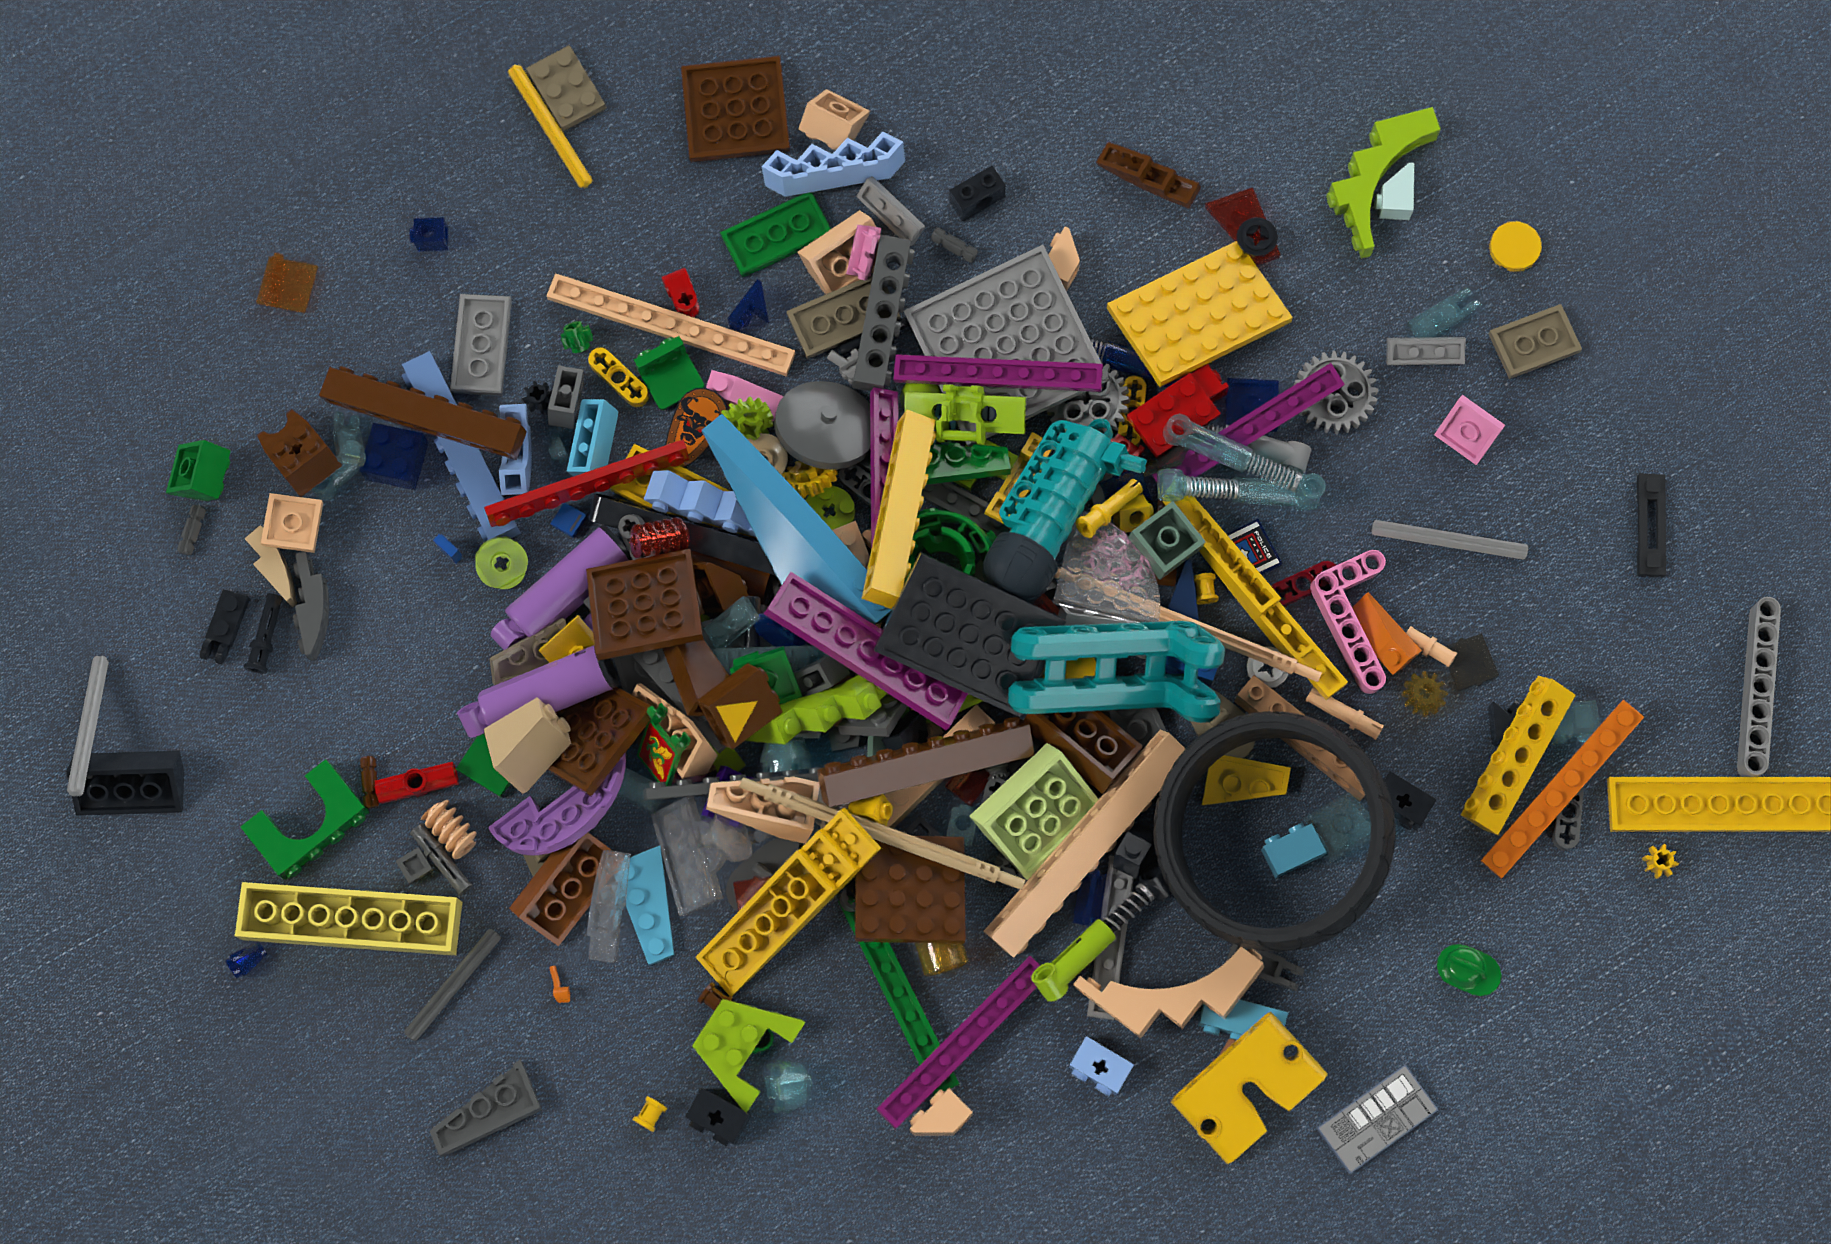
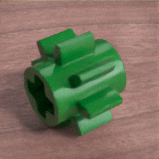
M580 321L567 324L563 328L564 333L560 334L564 349L571 348L573 353L587 350L590 347L589 342L593 341L589 325L583 327Z

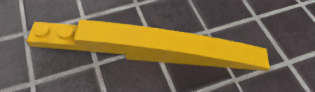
M1178 480L1160 493L1159 497L1165 506L1174 501L1206 541L1199 552L1278 651L1290 658L1297 659V663L1322 672L1318 682L1311 679L1308 680L1324 699L1328 700L1346 686L1348 681L1279 602L1281 597L1197 499L1192 497V495L1190 497L1181 495V481Z

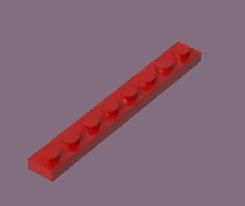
M683 439L485 506L484 509L491 528L504 526L512 520L521 517L527 518L536 512L554 509L562 503L571 500L577 501L594 492H604L612 486L630 483L644 475H652L653 471L680 466L689 460L687 447Z

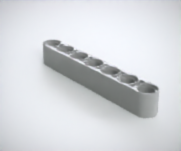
M1772 597L1760 599L1753 605L1749 613L1737 771L1741 777H1758L1768 769L1781 614L1779 602ZM1760 607H1766L1770 612V616L1763 615ZM1758 632L1765 633L1768 637V642L1762 641L1758 636ZM1756 657L1762 658L1766 663V667H1760L1756 662ZM1754 683L1761 684L1764 688V693L1757 692L1754 688ZM1752 708L1758 709L1761 712V719L1753 716ZM1750 734H1754L1759 738V745L1751 742ZM1748 760H1753L1757 764V771L1749 768Z

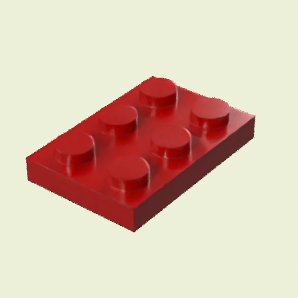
M1189 373L1127 414L1126 419L1157 459L1220 417L1221 413L1191 373Z

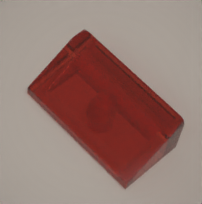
M983 768L955 775L945 785V788L965 804L971 806L985 788L989 773Z

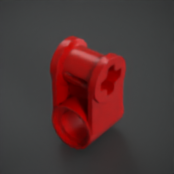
M684 267L662 276L665 289L669 298L672 299L677 313L695 318L700 308L686 268Z

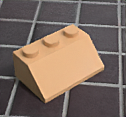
M860 210L798 251L808 272L825 295L861 280L858 279V276L846 274L857 224L876 226L872 218ZM878 241L877 250H876L875 259H874V263H873V267H872V272H871V273H874V267H875V262H876V257H877V251H878L879 241Z

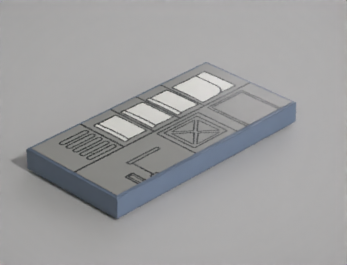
M1403 1065L1316 1129L1348 1174H1351L1438 1111V1108L1408 1067Z

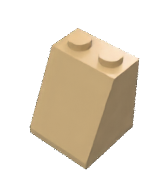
M538 697L484 728L493 768L522 794L526 793L571 744L568 722L563 717L559 718L550 704L545 705Z

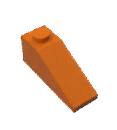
M1369 592L1352 607L1376 657L1392 675L1407 666L1422 651Z

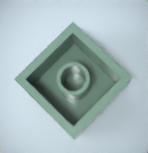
M1174 501L1135 528L1128 537V541L1159 580L1201 550L1206 543Z

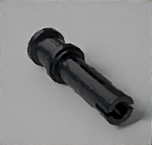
M267 593L266 595L267 598L256 638L249 645L251 651L248 663H244V669L248 671L267 674L266 664L269 653L273 652L271 640L281 602L283 601V597L277 594ZM270 611H271V615H270L268 627H267V630H266V626H267L269 614H270Z

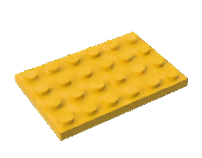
M1237 241L1107 303L1108 312L1159 387L1291 323L1293 318L1248 253H1243L1241 247L1237 245Z

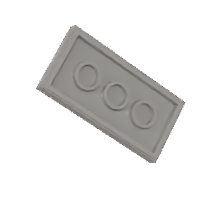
M460 294L450 385L451 393L503 395L512 304L511 296Z

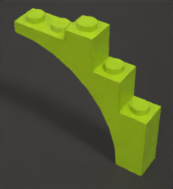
M1433 107L1375 122L1372 131L1369 133L1372 148L1353 152L1351 161L1348 163V170L1352 178L1331 184L1329 193H1327L1328 205L1330 208H1334L1336 215L1344 214L1345 224L1347 228H1351L1353 233V248L1355 251H1359L1361 259L1371 256L1374 249L1370 229V207L1375 188L1386 171L1403 155L1418 146L1437 139L1440 127Z
M857 675L821 692L780 704L779 706L783 713L745 741L787 744L802 730L826 732L841 718L865 720L882 706L880 699L887 692L874 685L873 682Z

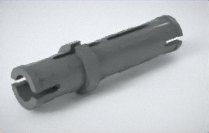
M423 823L410 832V835L413 836L424 850V856L432 860L459 896L466 893L473 886L442 848L443 844L439 840L436 841ZM444 862H445V864L449 867V869L453 872V874L456 876V878L452 875V873H451V872L448 870V868L444 865Z

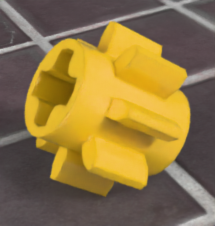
M1666 844L1660 846L1658 851L1656 847H1650L1649 852L1651 856L1646 855L1642 858V860L1647 862L1648 866L1645 872L1651 871L1655 873L1656 879L1662 875V872L1669 877L1672 875L1670 867L1673 868L1679 865L1678 862L1674 861L1673 857L1676 851L1670 852L1666 850ZM1662 857L1665 862L1658 865L1656 861Z

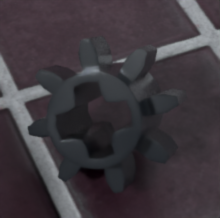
M533 381V385L530 388H524L527 396L523 397L522 400L524 404H530L528 408L531 413L536 409L544 414V410L548 408L552 391H548L549 386L547 382L540 385ZM541 394V399L537 400V395Z

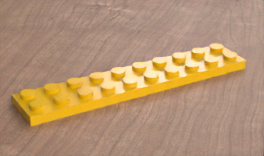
M1609 777L1607 779L1610 832H1831V777Z

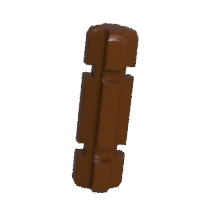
M364 756L360 759V765L363 769L361 772L362 793L365 794L363 796V805L366 808H375L379 805L375 791L377 771L374 768H376V759L373 756Z

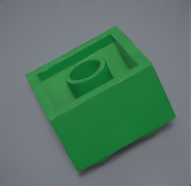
M206 440L178 445L166 494L202 501L218 499L224 489L223 479L230 465L229 456L231 450Z

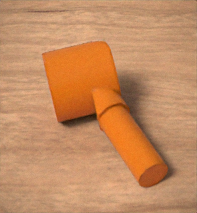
M556 966L549 967L554 983L553 996L559 1003L570 1002L569 986L561 987Z

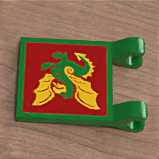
M660 703L657 709L653 706L647 708V714L651 720L646 725L637 757L657 782H666V787L672 784L682 752L690 744L691 739L686 732H683L680 738L677 735H673L670 738L659 724L667 714V709Z

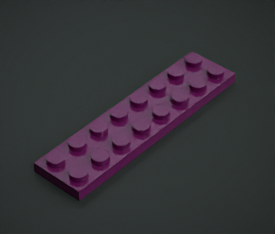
M793 572L789 573L764 613L946 731L951 726L968 693L875 652L874 647L882 629Z

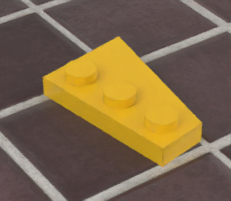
M1224 755L1208 768L1201 806L1285 795L1287 793L1291 768Z

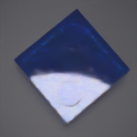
M373 423L359 471L365 480L415 491L429 442L423 433Z

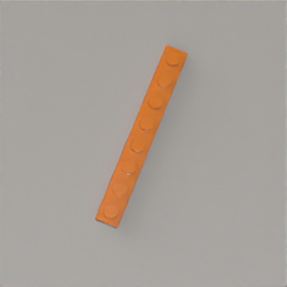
M1623 699L1480 861L1502 879L1641 722L1644 716Z

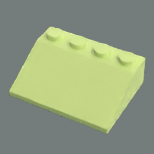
M1047 743L969 817L1017 871L1028 880L1099 799L1063 753Z

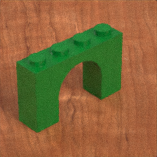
M326 759L305 775L306 779L323 799L326 809L324 822L315 834L299 840L287 838L270 816L262 810L240 826L277 875L284 880L298 875L305 863L309 860L312 862L318 859L323 854L325 847L330 843L333 845L339 842L345 836V831L352 826H359L365 821V816L369 813V810Z

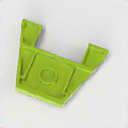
M722 999L692 1046L741 1109L747 1113L759 1095L760 1090L737 1076L767 1028L793 1043L806 1022L799 1018Z

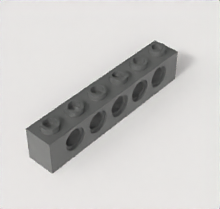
M880 235L853 379V388L871 391L873 387L884 389V385L890 386L892 371L887 369L889 361L894 362L897 346H892L893 337H899L901 322L897 321L898 312L903 313L906 298L901 297L902 288L908 289L910 274L905 272L907 264L912 265L914 250L910 249L911 240ZM895 262L900 268L891 270L887 267V264ZM886 286H891L895 289V292L893 294H886L882 289ZM886 310L890 312L891 316L884 319L879 317L877 313ZM881 334L887 340L883 343H878L873 337ZM875 358L879 359L882 365L872 367L868 362Z

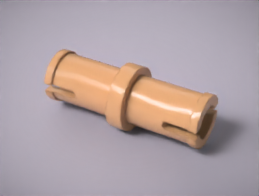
M1412 626L1406 632L1422 650V655L1426 657L1429 655L1450 667L1457 655L1456 652L1438 643L1437 638H1430Z

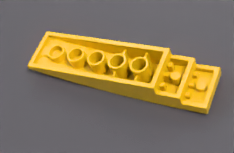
M845 808L841 809L824 828L818 830L801 849H798L705 946L696 956V959L729 996H734L873 858L881 847Z

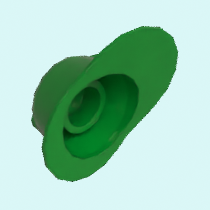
M1455 944L1445 948L1438 957V973L1444 982L1472 995L1484 996L1494 992L1500 984V966L1494 958L1486 953L1466 945Z

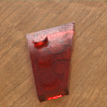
M1253 187L1205 203L1206 210L1234 242L1237 241V231L1244 221L1255 217L1266 219ZM1257 229V233L1253 237L1250 236V238L1254 239L1255 246H1257L1260 240H1264L1260 238L1259 229ZM1276 244L1273 251L1264 257L1248 255L1255 265L1258 266L1280 258L1281 254Z

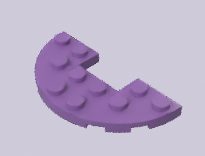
M624 753L592 796L573 786L543 810H540L537 801L529 796L489 826L490 832L506 848L523 855L548 854L572 845L597 826L614 802L624 778L626 753Z

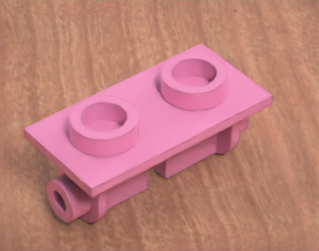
M857 224L847 275L858 276V279L868 280V276L872 275L871 272L881 228Z

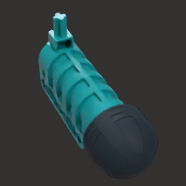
M1103 418L1095 419L1088 426L1059 420L1052 423L1000 507V517L1004 525L1011 528L1010 532L1000 533L985 556L982 573L986 583L1029 603L1038 599L1046 591L1058 570L1055 558L1060 552V546L1070 535L1074 522L1082 515L1084 505L1092 498L1098 482L1103 479L1106 473L1120 476L1124 469L1137 473L1145 472L1146 459L1129 455L1124 444L1111 442L1113 431L1108 420ZM1099 428H1106L1107 430H1106V432L1103 434V433H1101L1100 431H1098L1097 429H1099ZM1047 450H1055L1052 456H1043ZM1023 490H1031L1027 497H1018Z

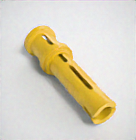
M1131 479L1104 503L1092 506L1087 515L1077 518L1076 527L1084 537L1092 538L1096 534V530L1101 526H1107L1116 512L1143 492L1141 484L1137 483L1133 487L1137 480Z

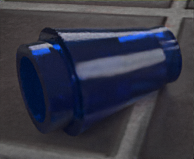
M257 942L230 954V958L224 962L237 979L242 975L245 977L267 953L262 945Z

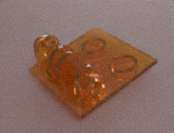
M274 253L273 256H269L256 304L306 313L318 266L283 259L284 256L282 254Z

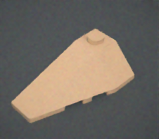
M637 684L632 693L633 696L648 703L655 709L659 707L660 703L667 709L666 716L659 724L670 738L673 735H677L680 738L682 733L686 732L691 739L690 744L682 752L677 767V772L682 779L708 774L717 757V753L694 722L643 684Z
M785 777L784 780L770 781V779H760L758 782L766 786L771 784L815 801L818 800L820 784L816 781L798 777ZM741 781L715 782L710 784L707 810L778 838L807 843L814 828V817L767 801L762 795L739 787Z

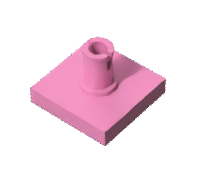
M1462 395L1434 435L1477 465L1505 425Z

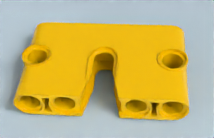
M1269 1012L1173 1097L1171 1103L1226 1164H1229L1267 1132L1253 1103L1242 1092V1086L1245 1083L1254 1082L1266 1096L1290 1111L1326 1078L1327 1072L1272 1012ZM1288 1045H1295L1297 1047V1052L1292 1057L1283 1055L1284 1048ZM1205 1119H1212L1215 1121V1126L1213 1129L1206 1131L1200 1127L1201 1123Z

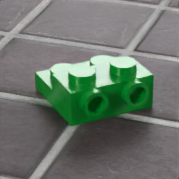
M784 646L762 654L756 651L733 659V667L730 668L731 675L747 663L757 668H762L769 678L767 683L770 689L774 690L780 699L779 705L802 697V692Z

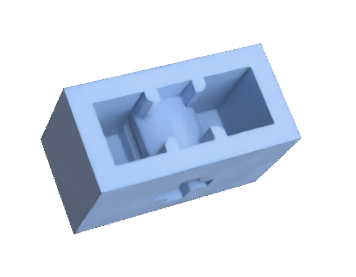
M1086 1036L1069 1068L1073 1070L1071 1073L1073 1076L1083 1082H1086L1087 1079L1097 1084L1095 1088L1098 1091L1110 1096L1111 1093L1117 1095L1134 1064ZM1101 1061L1105 1063L1104 1069L1107 1073L1101 1072L1097 1075L1094 1073L1096 1068L1092 1064L1098 1065Z

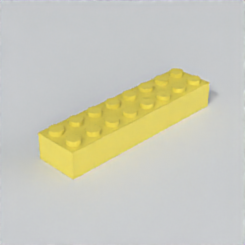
M242 882L235 937L245 941L456 956L462 901L457 897Z

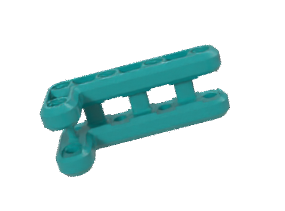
M1161 621L1024 627L1018 629L1012 636L1011 651L1017 659L1025 661V659L1046 661L1045 678H1035L1033 681H1015L1008 688V703L1016 712L1042 714L1167 707L1176 711L1186 720L1197 723L1211 722L1220 713V698L1212 689L1197 678L1198 668L1218 669L1223 664L1225 647L1219 639L1193 622ZM1146 655L1145 673H1138L1133 676H1116L1117 658ZM1167 656L1176 657L1185 663L1184 674L1165 673ZM1096 658L1095 676H1084V678L1074 679L1065 678L1067 660Z

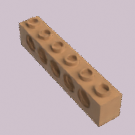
M1255 675L1251 677L1237 694L1234 701L1249 714L1279 711L1304 715ZM1281 738L1358 801H1361L1365 796L1354 772L1334 754L1312 743Z

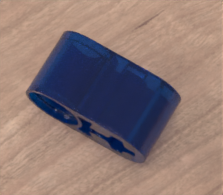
M765 612L756 615L754 619L756 632L775 648L784 646L786 650L803 646L806 643L804 639L766 616Z

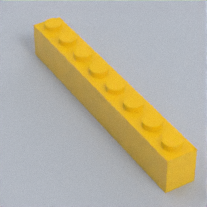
M906 410L897 422L862 599L890 609L894 607L904 587V580L910 572L911 563H908V559L915 547V541L912 539L920 522V519L917 518V513L924 501V496H921V493L928 480V474H925L932 459V453L929 452L930 446L933 445L936 438V431H934L935 420L910 410Z

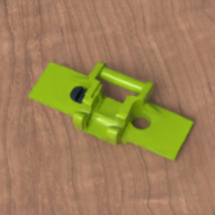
M952 384L943 385V391L946 393L905 392V411L910 410L934 419L937 442L943 443L945 440L977 442L979 445H984L986 432L1025 434L1026 397L985 395L982 386L972 385L967 387ZM938 404H941L942 411L940 419L934 414V408ZM959 420L976 423V431L949 430V421Z

